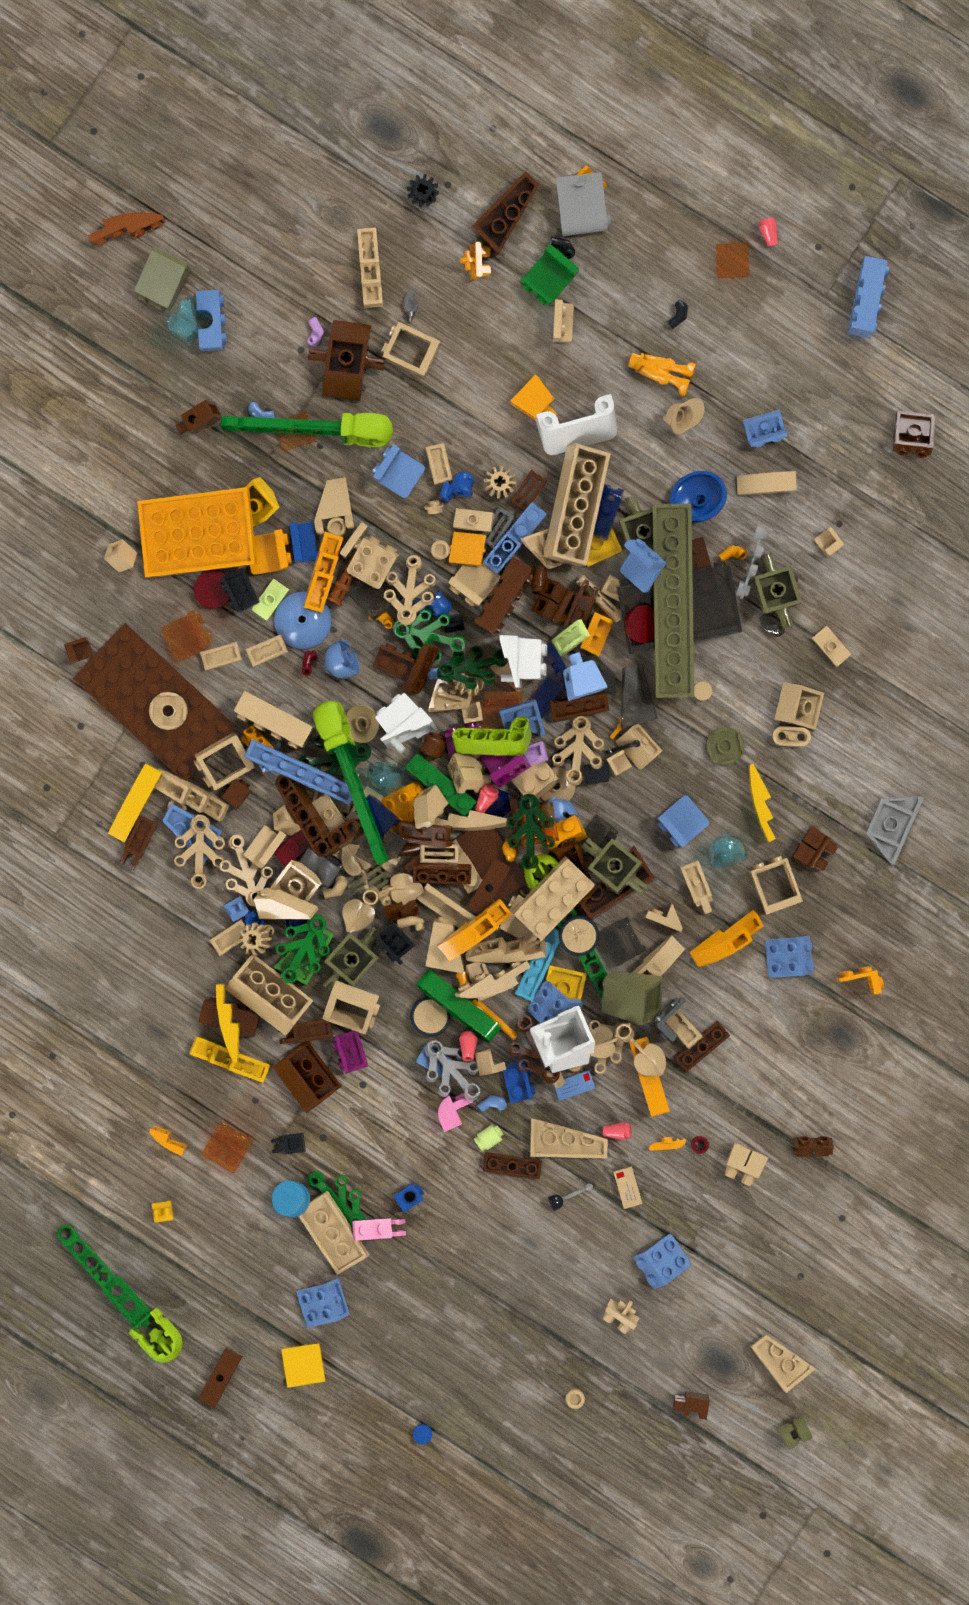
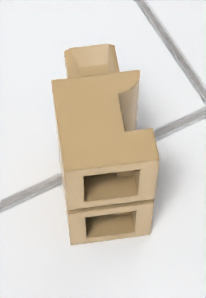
M454 753L447 765L457 793H465L466 789H474V792L478 793L480 788L491 783L489 775H482L486 767L484 762L477 761L471 754Z
M733 1141L731 1151L725 1162L727 1166L724 1175L734 1179L738 1170L744 1172L741 1183L751 1187L755 1178H759L768 1157Z

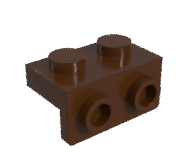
M572 840L554 848L558 862L567 857L588 879H591L588 871L590 864L588 860L584 861L583 856H586L584 849L581 848L582 845L578 846L576 841Z

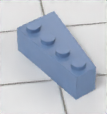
M864 256L847 334L870 338L872 334H875L877 328L876 318L881 310V304H879L880 297H883L885 291L883 281L889 273L888 260Z

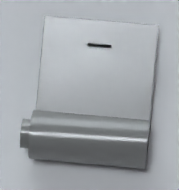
M602 172L556 178L562 236L608 231V227H611V217L606 214Z

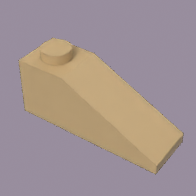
M264 888L254 898L259 919H311L318 910L316 905L279 889Z

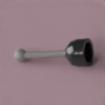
M588 1183L586 1187L564 1197L557 1194L549 1196L548 1200L553 1211L560 1209L563 1206L564 1200L584 1191H591L593 1185Z

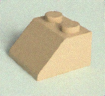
M783 682L774 720L816 730L824 693L802 685Z

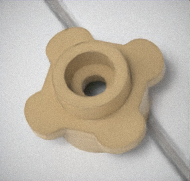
M432 500L425 505V510H427L428 514L443 512L442 507H444L443 502L439 503V500Z

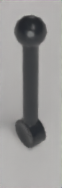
M634 740L633 743L608 749L605 752L608 754L633 746L639 747L640 741Z

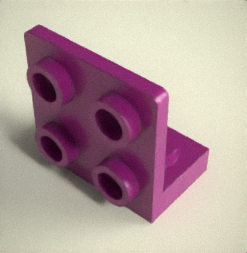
M524 754L520 756L481 755L482 761L491 774L490 778L499 788L532 767Z

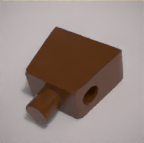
M204 400L181 415L183 421L175 426L180 435L187 431L198 433L220 421L222 416L215 402Z

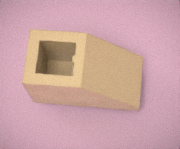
M436 785L422 790L413 800L415 827L417 829L424 826L426 828L430 827L435 823L434 819L444 812L443 809L448 802Z

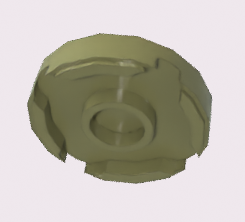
M721 727L714 730L706 741V752L709 758L720 765H730L737 762L744 751V741L741 735L729 727Z

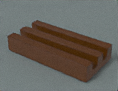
M531 470L510 502L525 511L531 502L535 500L547 480ZM532 476L535 477L519 503L516 502V499ZM537 481H541L526 506H522Z

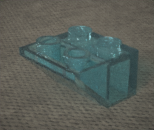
M188 296L187 299L183 298L180 302L177 314H173L169 318L167 328L172 335L188 346H191L198 335L200 325L196 304L193 298Z

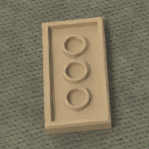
M328 1191L311 1200L307 1210L299 1216L337 1275L370 1255L360 1240H353V1228Z

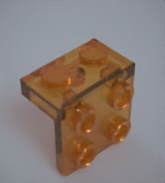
M194 610L188 612L187 616L162 628V632L176 661H182L211 647L210 641H212V637L209 631H204L201 625L204 623L201 614H196Z

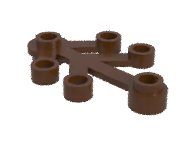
M526 1015L520 1016L516 1022V1028L524 1033L532 1050L522 1047L519 1043L515 1042L511 1044L509 1052L514 1056L521 1054L537 1060L541 1066L531 1064L527 1059H522L518 1064V1069L521 1072L531 1071L539 1074L546 1083L553 1084L557 1082L560 1072L552 1073L549 1066H544L530 1032L532 1026L531 1018ZM524 1023L527 1027L523 1028L520 1024ZM512 1047H517L519 1051H514ZM525 1063L527 1068H523L521 1064ZM547 1073H552L553 1077L547 1076Z

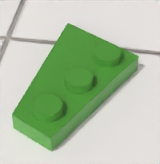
M324 929L325 941L329 945L334 934ZM315 935L312 945L317 962H320L323 956L317 951L319 944ZM325 946L321 947V953H325L327 949ZM299 948L287 953L274 968L282 972L283 969L289 967ZM305 953L296 970L298 974L296 980L305 985H308L313 975V972L308 969L309 960L307 953ZM314 963L312 964L311 969L316 970L317 964ZM290 971L286 972L287 975L292 976Z

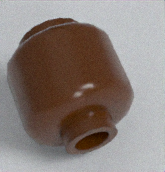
M429 732V734L423 736L419 751L424 754V759L434 761L435 758H442L446 747L443 735Z

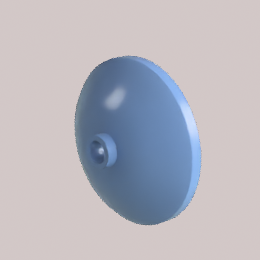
M296 592L284 598L278 605L274 616L277 634L282 635L287 645L297 649H310L319 645L328 636L332 624L331 612L326 603L322 613L304 608L307 592ZM300 616H304L306 618V621L304 623L299 622Z

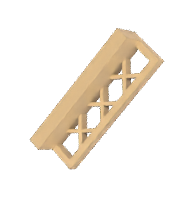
M428 883L424 887V892L417 898V900L440 916L449 918L458 928L476 917Z

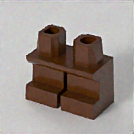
M548 578L540 592L545 597L539 595L531 611L557 624H564L567 619V614L564 611L567 606L571 608L575 599L574 593L566 589L559 582Z
M810 826L801 840L803 842H800L792 858L810 868L815 867L824 871L829 862L821 858L822 853L825 851L833 856L838 847L830 841V837L815 827Z
M686 1391L685 1396L675 1394L674 1410L683 1411L684 1416L689 1415L690 1411L698 1412L699 1419L707 1420L710 1402L709 1394Z

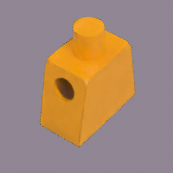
M536 374L510 401L511 405L536 420V414L543 412H552L557 415L550 407L554 402V397Z

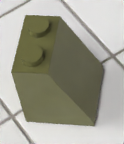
M153 246L134 292L138 295L137 298L145 303L150 301L155 304L154 307L162 312L165 310L170 312L191 270L188 264Z
M613 971L604 978L602 983L604 991L601 998V1012L644 1025L660 1012L664 977Z

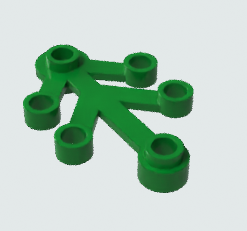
M425 608L417 615L416 620L411 625H404L406 627L405 631L400 629V626L403 624L398 620L393 626L395 635L406 640L415 657H418L415 648L420 649L422 645L417 644L413 636L419 637L423 644H433L431 640L448 644L455 652L462 651L466 646V640L461 635L450 637L432 632L441 626L449 624L450 616L446 613L441 614L437 620L422 629L415 628L414 626L420 622L428 621L431 618L432 612ZM422 613H428L429 617L425 618ZM441 617H446L447 622H442ZM461 640L462 644L457 645L455 641ZM441 650L438 651L439 658H435L434 662H438L442 658Z
M315 914L305 924L295 927L287 926L284 929V934L289 938L295 937L297 933L308 931L305 938L286 944L278 943L275 946V951L279 955H284L287 951L299 948L289 967L281 972V978L286 983L296 981L298 977L296 970L305 953H307L309 960L308 969L313 973L320 971L321 965L317 962L312 940L316 935L319 944L317 951L320 955L326 956L329 954L330 948L326 944L323 934L326 928V920L323 916ZM316 920L319 921L318 927L313 926V922ZM290 928L294 931L292 935L287 934ZM281 945L284 946L283 952L278 951V947ZM323 946L327 948L325 953L320 951ZM314 963L318 966L316 970L311 969ZM288 971L292 973V976L290 978H286L285 976L286 972Z
M316 1170L309 1175L308 1183L312 1187H318L323 1193L326 1191L330 1193L352 1228L354 1218L358 1219V1221L366 1220L364 1214L360 1212L362 1193L359 1189H352L349 1193V1198L352 1200V1210L347 1206L346 1184L348 1183V1178L345 1175H339L335 1180V1184L338 1186V1196L324 1183L325 1177L321 1171ZM312 1178H317L318 1183L313 1182ZM339 1179H343L345 1183L341 1184ZM353 1192L358 1194L357 1198L353 1197Z

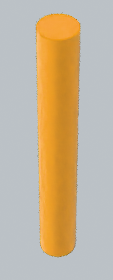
M476 998L473 999L472 1003L501 1026V1030L513 1041L519 1036L482 1001L478 1002Z

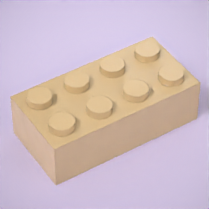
M246 691L243 692L234 709V712L238 713L237 718L247 723L249 720L255 722L254 727L264 732L266 729L272 731L271 736L281 741L283 738L289 740L287 744L298 750L300 747L305 748L315 729Z
M564 857L514 908L512 913L542 941L595 884L567 857Z
M253 954L225 988V990L285 1036L313 1002L310 997L292 983L283 981L279 973Z

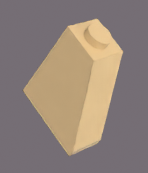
M447 917L434 919L426 967L463 973L465 966L462 954L449 961L437 946L456 931L454 922L450 921Z

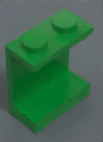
M549 244L542 257L526 276H522L520 279L521 287L530 294L532 292L537 296L536 300L543 306L547 304L550 307L578 274L579 268Z

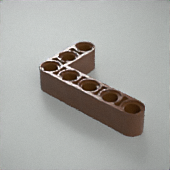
M282 774L276 778L275 785L317 856L326 857L334 855L364 834L363 827L358 818L347 820L330 832L312 804V800L302 783ZM286 779L289 781L288 786L286 785ZM296 795L298 796V803L295 800ZM305 811L308 813L307 819L305 818ZM353 824L356 825V832L353 830ZM315 827L318 831L317 836L314 833ZM339 834H340L341 837H342L341 842H340L339 839H338V835H339ZM324 844H326L327 846L326 852L324 850Z

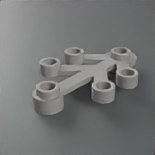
M758 525L753 537L757 544L753 550L744 582H739L736 596H740V599H743L744 596L747 597L751 586L748 585V582L752 580L753 576L755 577L758 565L754 563L758 561V558H761L764 547L759 545L761 541L765 542L768 531Z
M429 1041L425 1046V1054L430 1058L429 1070L426 1074L427 1081L435 1082L437 1080L438 1072L436 1071L438 1060L443 1066L442 1080L438 1093L443 1097L449 1095L451 1090L449 1079L451 1075L464 1090L466 1099L476 1100L480 1094L479 1086L474 1083L469 1084L458 1070H465L469 1074L475 1075L478 1072L477 1062L467 1063L448 1060L445 1055L455 1056L457 1060L461 1061L462 1056L458 1055V1052H461V1047L457 1049L443 1047L439 1041ZM435 1048L437 1052L433 1053L431 1049ZM470 1066H475L476 1070H471ZM429 1074H434L435 1078L429 1077ZM441 1088H446L448 1092H443ZM472 1091L475 1095L471 1096L468 1094V1092Z

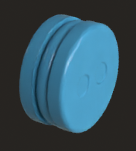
M291 1180L278 1184L272 1194V1204L276 1212L291 1218L301 1216L307 1210L310 1203L308 1189L303 1184Z

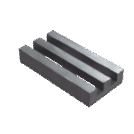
M500 506L494 513L493 522L500 512L503 515L485 542L493 549L515 518L514 515ZM506 516H508L509 520L507 521V523L505 524V526L503 527L495 541L492 543L491 539L501 526Z

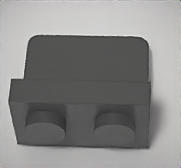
M675 997L668 1004L670 1008L666 1012L661 1011L654 1018L656 1020L654 1025L659 1029L657 1033L665 1041L669 1039L673 1042L678 1037L665 1022L686 1002L682 997L679 999Z

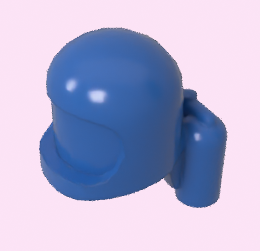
M464 471L455 474L451 485L448 481L442 485L439 496L441 502L449 503L454 494L471 498L473 495L471 490L475 482L474 477Z
M439 590L433 595L434 602L423 608L429 609L434 616L439 618L443 613L449 614L452 604L450 600L448 601L442 595V591ZM417 597V598L413 601L412 606L415 605L416 603H418V602H419L420 600H422V599H419V598Z

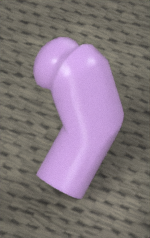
M314 317L308 321L312 328V333L308 337V343L311 346L319 345L324 335V330L317 317Z

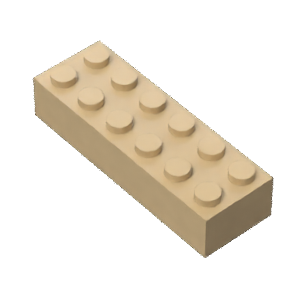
M577 443L567 445L543 557L577 567L587 565L611 453Z

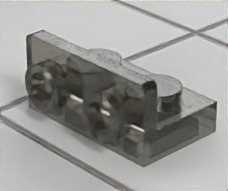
M596 814L584 829L587 838L576 843L578 846L584 843L588 845L586 840L590 838L602 849L611 839L615 840L619 832ZM584 850L585 854L594 861V857Z

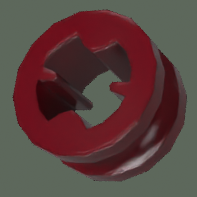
M697 1136L692 1140L691 1147L696 1153L703 1154L708 1150L709 1142L705 1137ZM700 1139L704 1140L705 1148L703 1150L702 1148L700 1150L696 1149L697 1145L695 1143L697 1140L699 1142Z

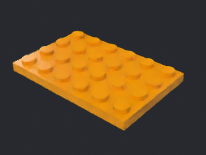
M248 487L137 501L146 578L257 564Z

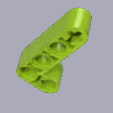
M526 717L515 718L511 723L510 730L458 728L452 733L455 750L460 754L520 756L527 752L532 737L529 720Z

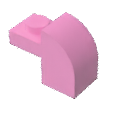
M464 1093L457 1095L455 1101H452L451 1096L448 1095L440 1103L438 1117L444 1132L462 1124L457 1109L473 1102V1100L466 1099Z

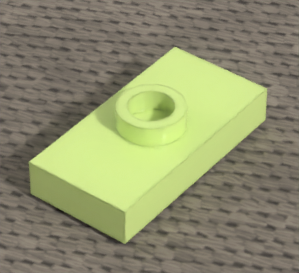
M273 579L259 598L261 603L253 606L251 610L268 621L289 592V589Z
M580 619L551 641L559 656H564L587 639L590 634L582 619Z

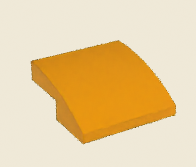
M155 1125L150 1128L149 1133L163 1147L181 1156L186 1152L187 1144L170 1139L172 1131Z

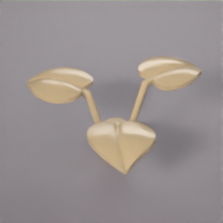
M352 843L343 848L341 855L343 868L351 876H356L362 872L365 884L364 903L360 899H351L343 907V919L347 932L359 931L368 926L375 917V909L371 905L375 904L379 896H382L389 890H391L392 900L396 903L402 902L403 905L415 900L424 892L422 884L413 883V876L407 873H398L392 876L390 880L392 887H387L382 891H379L374 886H369L365 870L369 869L373 863L371 851L365 846Z
M655 1015L653 1018H651L649 1021H647L646 1023L652 1021V1020L656 1017V1015ZM631 1022L619 1025L614 1039L612 1031L606 1027H597L591 1031L595 1047L594 1053H591L590 1056L599 1059L609 1058L616 1051L614 1042L620 1038L624 1042L631 1041L640 1051L634 1058V1066L640 1074L645 1076H662L666 1069L664 1052L655 1044H648L643 1050L633 1039L634 1031L631 1026L636 1023Z

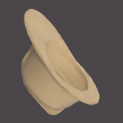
M692 398L684 403H675L669 407L663 420L667 422L675 434L680 435L701 421L705 412L704 403L699 398Z

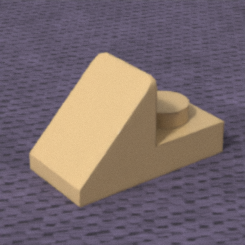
M672 903L666 917L662 916L664 912L654 908L652 912L647 910L645 918L680 932L682 931V925Z

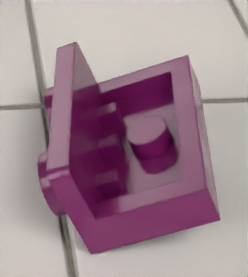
M353 1030L335 1036V1041L332 1042L335 1052L340 1053L341 1059L338 1062L341 1071L345 1070L347 1074L369 1066L358 1032Z

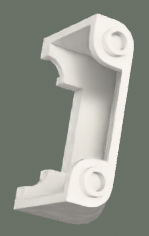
M605 395L596 400V413L569 422L559 424L557 416L552 412L536 414V424L544 451L549 455H557L566 452L567 445L577 443L590 446L613 439L617 434V422L612 395Z

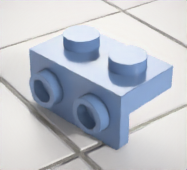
M780 410L742 420L747 441L751 447H762L767 442H778L788 436Z

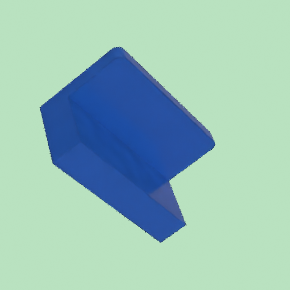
M313 522L289 523L295 563L315 561L318 552Z

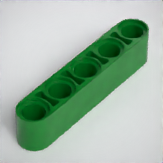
M427 970L417 982L416 986L418 989L485 1042L490 1043L501 1029V1026L467 998L456 997L455 993L458 991L431 970Z

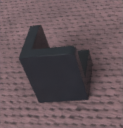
M602 763L599 769L592 768L591 764L584 765L586 784L609 782L608 763Z

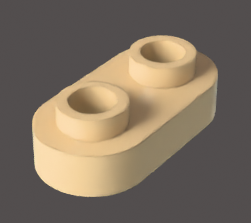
M780 726L773 731L772 739L775 744L780 746L803 747L810 742L811 734L803 727ZM780 732L784 733L785 738L783 740H780L778 738V734ZM798 734H803L804 739L802 741L797 739Z

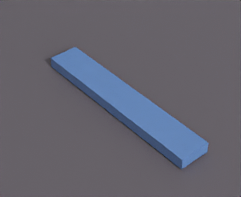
M251 740L244 755L245 758L348 805L350 804L352 797L346 781L256 740Z

